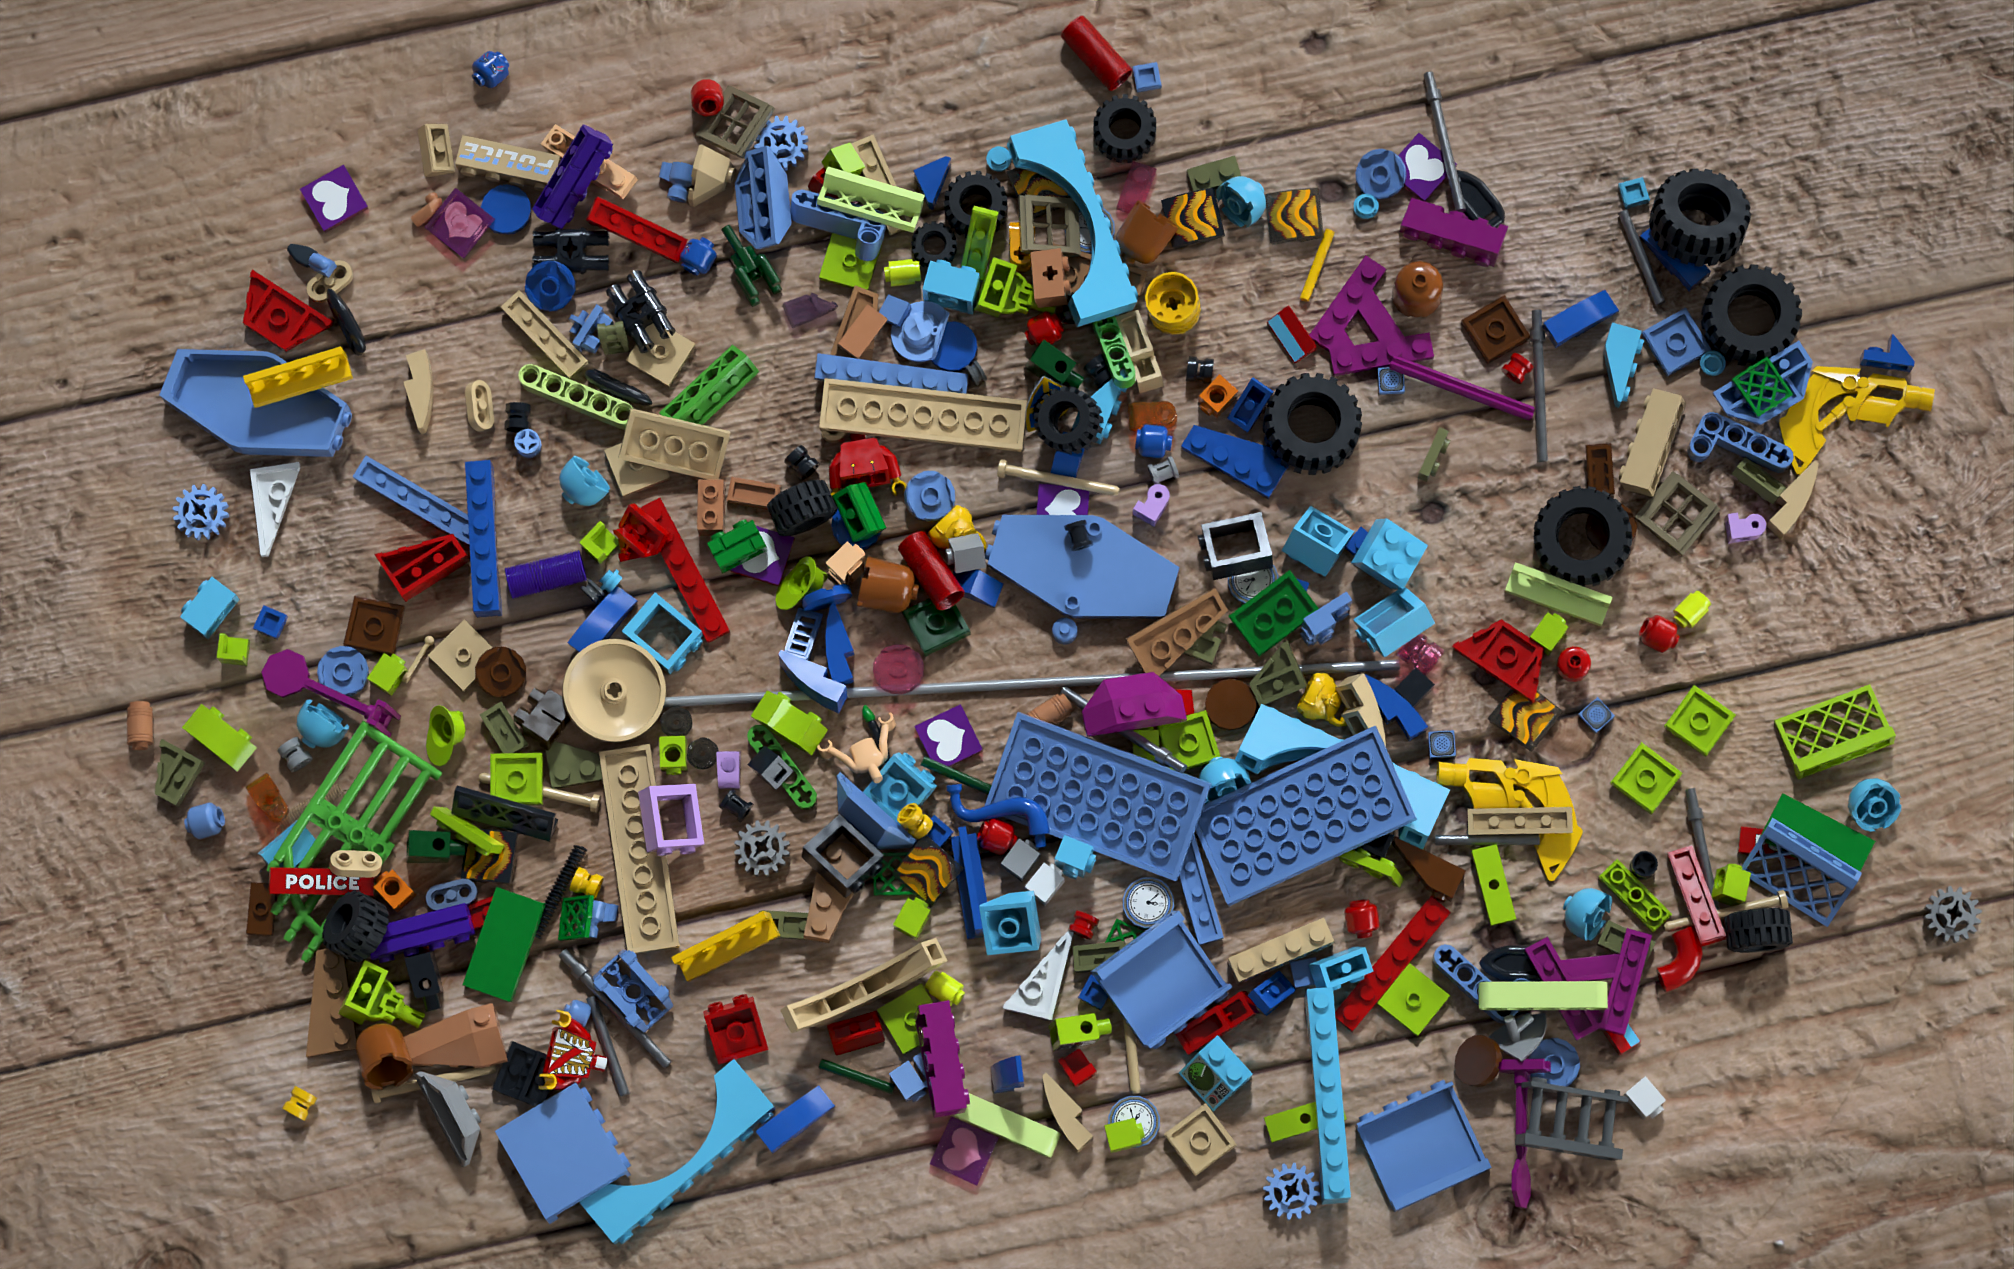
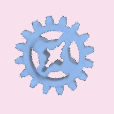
M775 116V122L771 123L768 120L766 123L767 127H763L761 130V135H758L755 140L758 144L754 145V149L765 146V140H767L781 166H783L785 171H788L789 164L796 168V160L803 161L805 159L802 152H808V146L804 144L808 142V136L803 135L805 133L803 126L797 128L798 121L796 119L789 123L788 116H785L783 121H780L778 116ZM794 135H796L798 139L797 147L793 142H791L794 138ZM785 140L786 145L781 144L779 147L777 146V141L782 143Z
M202 484L201 490H198L195 485H192V492L189 493L184 489L183 494L185 497L183 499L180 497L176 498L180 505L173 507V510L179 515L174 516L173 519L175 522H181L178 528L180 531L186 529L185 535L190 538L194 533L196 540H200L201 535H205L209 540L211 532L219 535L220 533L217 528L219 526L226 527L222 520L223 518H229V514L224 511L229 505L227 502H222L225 498L222 493L216 495V488L212 487L208 491L207 486ZM197 497H207L205 500L196 499ZM189 504V511L185 514V509ZM195 505L204 510L207 519L198 514ZM217 510V516L213 521V514ZM206 525V527L196 528L195 526Z
M1285 1163L1282 1164L1281 1172L1274 1168L1272 1172L1275 1177L1267 1176L1266 1178L1270 1186L1263 1187V1191L1269 1192L1264 1201L1272 1202L1269 1210L1271 1211L1276 1208L1278 1210L1277 1217H1280L1283 1213L1287 1214V1220L1291 1219L1292 1214H1295L1298 1220L1301 1219L1302 1211L1309 1215L1311 1211L1308 1206L1316 1207L1317 1205L1313 1197L1320 1196V1192L1314 1191L1319 1182L1311 1181L1314 1173L1312 1172L1307 1175L1305 1173L1306 1166H1303L1300 1170L1296 1169V1163L1292 1164L1291 1169H1288ZM1284 1175H1295L1293 1179L1288 1181L1279 1179ZM1303 1179L1308 1185L1309 1195L1302 1189L1301 1183ZM1295 1181H1298L1296 1185L1298 1196L1293 1195L1289 1198L1288 1202H1285L1287 1191L1284 1188H1290L1294 1185ZM1274 1188L1281 1194L1282 1200L1280 1204L1274 1196ZM1300 1202L1304 1204L1296 1209H1288L1291 1203Z

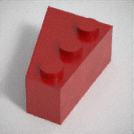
M454 534L423 541L420 544L409 547H400L394 551L374 554L405 602L470 561Z

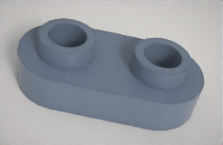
M459 879L431 887L427 891L426 902L434 911L462 903L469 905L477 899L478 889L471 880ZM463 889H469L470 893L467 897L461 896ZM443 895L444 901L440 904L436 903V897Z

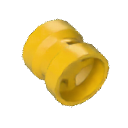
M915 803L906 805L897 816L898 823L902 827L908 828V833L915 839L924 837L933 826V821L928 815L922 814L921 808Z
M579 867L572 879L570 891L577 894L581 892L585 895H593L595 900L601 889L604 877L598 874L591 875L586 869Z
M294 1086L291 1091L292 1097L289 1101L285 1102L282 1109L305 1121L308 1116V1109L315 1104L317 1097Z

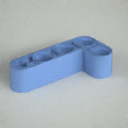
M797 190L792 194L790 212L791 219L794 222L857 239L855 254L863 261H871L877 257L884 240L885 224L817 205L818 193ZM825 196V198L836 200V198ZM851 203L852 206L861 207V205ZM874 209L876 213L884 214L882 211Z
M1709 412L1702 417L1687 449L1691 460L1703 462L1709 457L1716 444L1776 473L1785 472L1790 467L1794 458L1792 450L1786 445L1715 412ZM1707 421L1714 422L1717 430L1709 431L1704 423ZM1728 433H1737L1740 436V441L1732 442L1728 438ZM1697 443L1703 444L1706 447V452H1696L1694 445ZM1758 443L1762 445L1764 451L1762 453H1755L1751 448V444ZM1769 450H1773L1769 458H1766V455L1769 452ZM1779 455L1784 456L1782 463L1777 462Z
M1446 944L1439 946L1433 954L1432 961L1434 966L1479 1006L1477 995L1478 983L1491 981L1454 947ZM1439 953L1443 955L1449 953V961L1453 965L1456 961L1460 962L1455 967L1453 973L1450 971L1452 965L1448 961L1440 962L1441 955ZM1461 969L1468 970L1471 973V980L1467 982L1461 981L1458 978L1457 972ZM1519 978V979H1516V980L1513 981V982H1530V981H1528L1527 979H1524V978ZM1483 1010L1494 1021L1502 1024L1505 1023V1017L1498 1015L1496 1010ZM1510 1010V1015L1515 1016L1520 1010Z

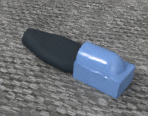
M290 244L287 248V252L298 264L306 268L310 267L327 278L330 277L337 267L334 261L320 255L316 250L308 246Z

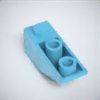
M1612 322L1603 355L1615 407L1619 408L1622 401L1627 402L1631 387L1626 386L1628 377H1634L1637 363L1633 362L1635 353H1641L1644 340L1640 339L1641 330Z
M1122 369L1120 371V375H1122L1123 378H1127V376L1124 373V370ZM1112 379L1091 396L1097 402L1096 405L1101 408L1102 413L1099 415L1104 420V423H1099V426L1103 428L1102 433H1097L1096 435L1098 438L1096 443L1100 445L1103 438L1108 439L1113 425L1109 424L1112 414L1117 416L1122 402L1118 400L1121 391H1127V388L1117 387ZM1079 411L1073 424L1072 431L1077 427L1079 423Z

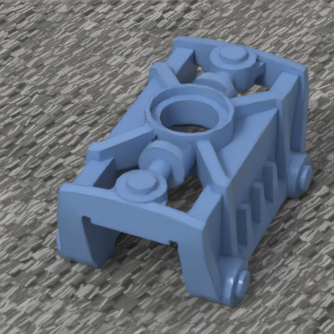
M622 950L593 976L594 987L608 995L626 1015V1022L630 1026H636L645 1033L673 1007V1003L669 997V990L665 986H659L637 962V955L633 951ZM620 958L631 969V979L627 974L622 975L620 973V967L617 963V960ZM606 972L611 976H616L619 979L617 984L620 987L611 986L602 974ZM630 985H638L641 988L640 996L636 999L629 998L626 994L627 988ZM647 996L657 997L666 1008L663 1011L655 1007L652 1008L649 1005L651 1000ZM636 1004L640 1009L645 1008L648 1011L647 1014L650 1020L648 1025L638 1016Z

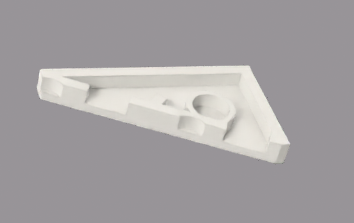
M299 462L250 469L260 554L262 557H269L300 471Z
M1068 931L1060 938L1054 948L1042 959L1011 998L1005 1002L1004 1010L1052 1021L1074 932Z

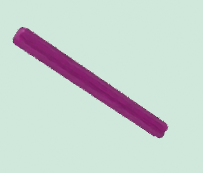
M1398 356L1392 358L1389 366L1391 370L1525 420H1531L1535 411L1533 406Z

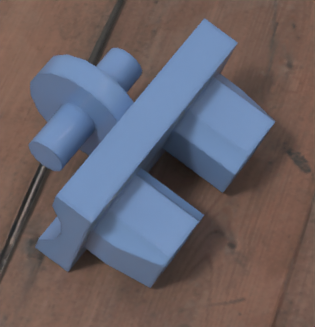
M597 304L590 315L582 310L579 317L572 314L569 317V321L574 324L569 332L574 335L577 334L572 343L580 352L584 349L595 354L599 349L601 343L598 338L592 335L597 328V324L614 325L613 320Z

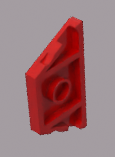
M253 269L250 272L251 279L249 292H247V306L244 311L243 324L278 348L287 352L332 327L334 324L332 320Z
M1502 619L1491 624L1487 629H1481L1473 633L1472 637L1453 644V650L1531 703L1535 702L1544 653L1543 646Z

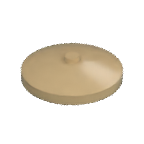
M622 639L601 640L581 650L570 662L562 683L563 703L572 722L588 736L605 742L627 741L647 731L659 717L666 696L665 679L655 658L643 647Z

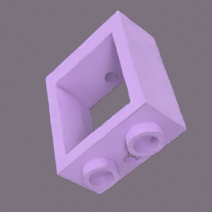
M696 784L649 786L638 792L647 853L657 852V856L670 855L672 851H680V854H691L696 852L695 848L704 845ZM682 800L688 839L663 840L657 801Z

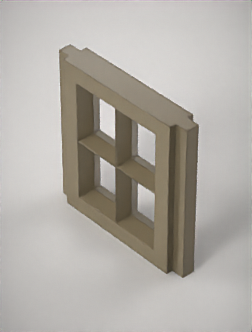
M727 86L723 92L724 105L722 110L716 115L708 116L696 136L739 158H744L746 152L750 149L775 111V108L743 91ZM735 99L744 104L736 117L732 118L726 115ZM751 106L758 109V112L750 124L747 125L740 122L748 107ZM725 119L731 122L722 138L714 135L713 132L721 120ZM740 126L746 130L737 144L728 142L727 139L735 127Z
M1019 195L1021 252L1031 254L1034 251L1061 248L1064 257H1080L1079 208L1074 200L1063 197ZM1033 206H1046L1047 223L1033 222ZM1051 207L1065 208V225L1052 224ZM1034 227L1047 228L1048 245L1034 244ZM1052 229L1066 230V246H1053Z
M1672 471L1656 490L1654 496L1647 501L1634 518L1675 552L1683 556L1721 509L1679 474ZM1679 487L1689 496L1678 509H1675L1666 501ZM1694 499L1704 508L1693 521H1690L1682 514V511ZM1662 505L1674 513L1663 528L1651 520ZM1679 517L1689 526L1676 540L1666 531Z

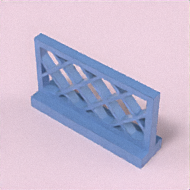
M1774 818L1771 819L1742 865V870L1751 872L1750 879L1773 894L1777 895V891L1780 890L1789 891V894L1786 893L1789 904L1826 927L1829 926L1862 874ZM1766 838L1776 844L1778 852L1764 853L1762 844ZM1795 855L1799 859L1800 866L1787 868L1784 856ZM1779 857L1782 869L1769 871L1766 859ZM1762 860L1765 872L1756 874L1747 868L1750 862ZM1816 868L1821 872L1823 880L1809 882L1806 870ZM1802 871L1805 883L1791 885L1789 873ZM1784 874L1787 886L1778 888L1773 885L1771 876ZM1838 882L1845 886L1846 889L1843 894L1832 896L1829 883ZM1824 885L1827 897L1814 899L1811 887ZM1806 888L1809 900H1797L1793 890ZM1829 902L1831 912L1828 917L1818 913L1815 904Z

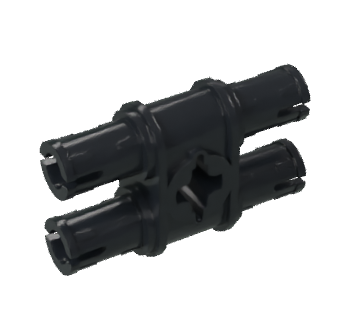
M581 227V229L558 228L555 231H533V247L556 246L557 253H555V256L533 255L532 261L534 263H532V268L543 261H557L564 264L572 273L581 272V274H584L587 271L593 270L609 271V255L587 256L585 253L587 246H609V231H587L584 227ZM572 243L576 251H573L570 259L567 251H569Z
M636 270L633 271L636 279L631 274L627 276L628 282L636 293L635 296L628 300L619 284L612 285L615 292L608 288L606 294L615 307V316L620 321H623L626 335L633 338L640 353L648 352L647 345L650 349L654 347L653 341L645 330L647 326L654 324L661 339L670 338L667 333L668 331L673 336L675 328L667 318V309L658 299L656 290L653 287H649L642 272Z

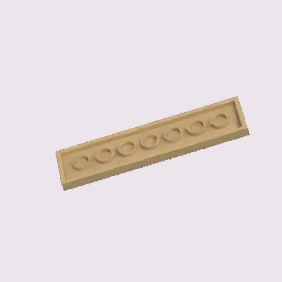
M825 378L819 430L1022 452L1027 400Z
M646 744L601 751L599 756L627 951L630 950L635 954L679 948L680 943L667 855L657 856V852L647 853L638 795L639 791L649 786H657L651 745ZM657 801V802H658V809H659V816H660L662 836H663V840H664V833H663L662 819H661V813H660V806H659V801Z

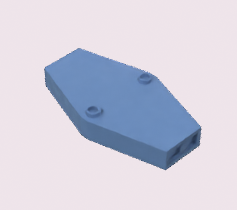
M177 349L159 394L167 405L235 452L246 455L333 457L335 451L341 448L343 442L342 433L344 428L349 426L352 419L351 409L347 403L325 388L255 408L243 376L287 363L276 354L266 351Z
M1002 515L1001 521H995L992 535L996 536L993 545L988 544L985 559L988 560V567L1062 615L1073 619H1161L1166 616L1179 567L1104 518L1094 515ZM1086 520V531L1093 545L1082 550L1071 551L1072 542L1069 532L1065 531L1064 526L1076 521Z

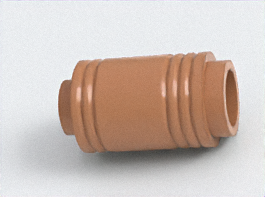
M1062 693L1061 695L1056 694L1028 712L1027 715L1057 725L1062 720L1071 716L1070 713L1074 709L1067 697Z
M131 702L127 708V745L132 746L133 750H147L148 746L153 744V708L150 707L149 702Z

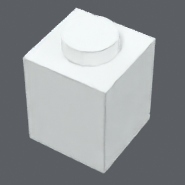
M1043 863L1026 884L1025 891H1034L1035 898L1046 906L1065 882L1062 877L1063 871L1052 863L1050 866Z
M1646 1076L1623 1095L1629 1097L1628 1102L1643 1120L1647 1116L1653 1119L1664 1110L1661 1104L1666 1101L1665 1098Z

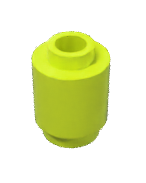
M912 259L889 261V267H884L885 281L891 282V287L915 284V281H921L919 261H913Z
M1696 590L1693 594L1690 593L1673 610L1675 614L1673 619L1682 628L1686 626L1693 628L1709 611L1708 608L1711 602L1704 594Z
M936 970L925 985V988L929 990V994L938 1000H949L950 1007L953 1004L958 1005L965 995V992L962 991L964 985L945 972L940 973Z

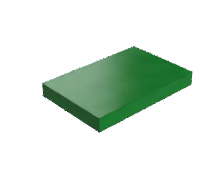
M1289 570L1228 617L1258 657H1260L1299 628L1303 623V619L1319 608L1291 570Z

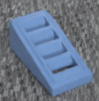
M798 608L784 651L810 661L823 614L813 611L808 612L804 611L803 608ZM802 616L815 619V624L801 621ZM802 626L813 630L811 633L798 630V628ZM796 635L809 638L808 643L795 639ZM793 644L805 647V652L793 649Z

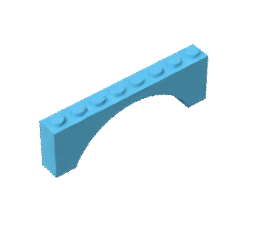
M1067 119L1011 135L1007 147L1015 168L1036 172L1055 182L1074 200L1086 221L1091 240L1090 268L1084 283L1072 295L1068 303L1076 327L1132 311L1137 303L1138 293L1135 286H1131L1128 279V267L1126 263H1122L1119 256L1121 253L1120 246L1117 240L1112 238L1111 223L1108 217H1104L1102 212L1103 203L1101 197L1098 194L1096 195L1093 189L1094 180L1092 174L1086 171L1084 153L1081 149H1078L1075 142V130L1072 126L1069 127Z
M1261 704L1239 748L1235 761L1242 764L1245 769L1258 774L1276 764L1302 760L1343 741V739L1333 737L1321 729L1311 727L1297 718L1289 717L1273 707ZM1393 763L1418 819L1398 829L1399 839L1423 850L1450 789Z
M1333 987L1306 989L1304 1003L1316 1101L1322 1205L1348 1203L1351 1198Z
M735 1059L714 1075L717 1091L715 1118L707 1139L690 1161L676 1172L658 1181L635 1186L608 1184L579 1202L615 1245L618 1242L623 1244L633 1236L631 1231L638 1225L643 1227L654 1218L651 1215L658 1208L664 1210L674 1201L673 1195L679 1190L681 1193L688 1190L694 1184L692 1179L699 1173L701 1176L708 1173L714 1167L712 1162L718 1157L722 1159L727 1157L734 1150L732 1146L738 1140L744 1142L754 1133L752 1129L757 1124L761 1123L764 1125L774 1116L772 1113L775 1110L773 1104Z

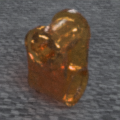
M1168 401L1134 402L1128 404L1130 431L1137 432V429H1141L1146 424L1162 425L1169 429L1175 426L1177 422L1176 409ZM1163 411H1168L1169 415L1164 420L1162 418Z
M265 773L246 786L255 803L263 810L271 822H281L287 817L289 808L268 773Z

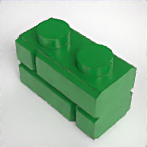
M866 482L849 485L832 496L853 542L869 539L886 529V525Z
M746 519L741 520L733 525V530L727 533L720 531L710 537L711 541L707 545L722 574L768 551L753 520L749 522Z

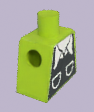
M1095 1013L1058 1018L1048 1026L1053 1052L1091 1045L1100 1039V1035L1112 1033L1110 1019L1096 1020ZM1080 1027L1085 1028L1087 1034L1083 1033Z

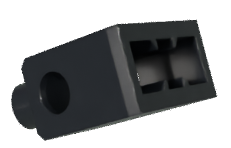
M434 951L405 958L415 998L422 997L426 1012L441 1008L437 993L443 991V986ZM424 978L430 980V989L423 987L422 980Z

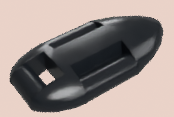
M1457 170L1466 211L1463 213L1468 219L1472 221L1478 220V218L1485 219L1494 213L1496 216L1489 220L1488 224L1497 228L1500 224L1504 223L1505 211L1486 184L1473 174Z
M328 289L327 302L334 319H336L351 350L358 356L362 355L366 351V343L362 331L343 299L334 290Z
M590 369L585 372V378L605 392L635 404H653L646 393L634 386H630L596 369Z
M1508 945L1499 947L1488 952L1479 962L1485 972L1503 981L1513 982L1516 979L1524 978L1530 982H1541L1540 977L1524 951L1529 946Z

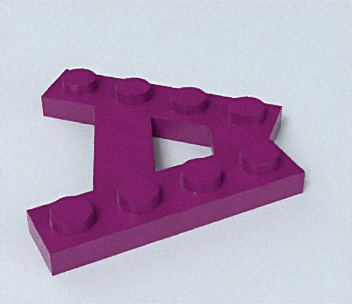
M1366 255L1309 334L1316 344L1329 352L1334 376L1389 367L1394 356L1412 362L1434 359L1430 332L1404 337L1373 291L1387 269ZM1357 312L1376 338V342L1354 345L1345 332V329Z
M1627 928L1619 954L1561 960L1548 936L1524 949L1542 982L1612 979L1608 993V1009L1558 1010L1575 1041L1598 1029L1622 1036L1625 1035L1652 935Z

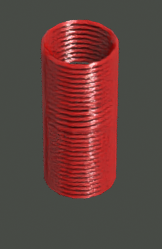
M1085 16L1077 17L1062 31V40L1079 56L1080 60L1088 66L1090 71L1097 76L1098 80L1107 87L1108 91L1118 88L1132 74L1133 69L1115 52V49L1109 45L1108 41L1101 36L1100 32L1091 25Z
M918 531L906 537L900 543L898 551L913 571L936 609L945 610L958 603L964 596V590L928 535L924 531Z

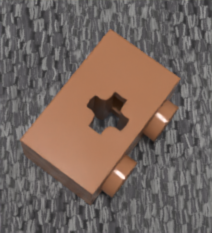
M1061 248L1031 252L1034 300L1038 308L1067 305L1068 295H1072L1071 282L1066 280V272L1070 271L1068 256L1064 257Z
M698 480L697 531L699 536H712L720 531L725 533L726 486L724 480Z

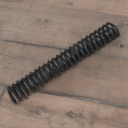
M573 846L574 849H571L570 856H567L569 860H566V863H564L565 867H562L560 874H558L559 878H556L555 885H552L553 889H550L549 896H546L547 900H544L546 905L540 920L541 922L539 923L540 926H538L539 930L535 934L536 938L541 939V936L538 934L543 935L541 931L544 932V928H547V925L543 923L549 924L545 919L550 921L551 918L548 916L553 917L551 913H555V911L552 909H557L553 905L559 906L555 901L561 902L558 898L562 899L561 895H565L562 891H566V889L562 886L568 888V885L565 883L570 884V882L566 879L571 881L572 878L569 876L574 877L570 872L576 873V871L571 868L578 869L573 864L580 866L576 861L582 862L579 858L583 859L584 857L580 854L586 855L585 852L581 851H588L583 846Z

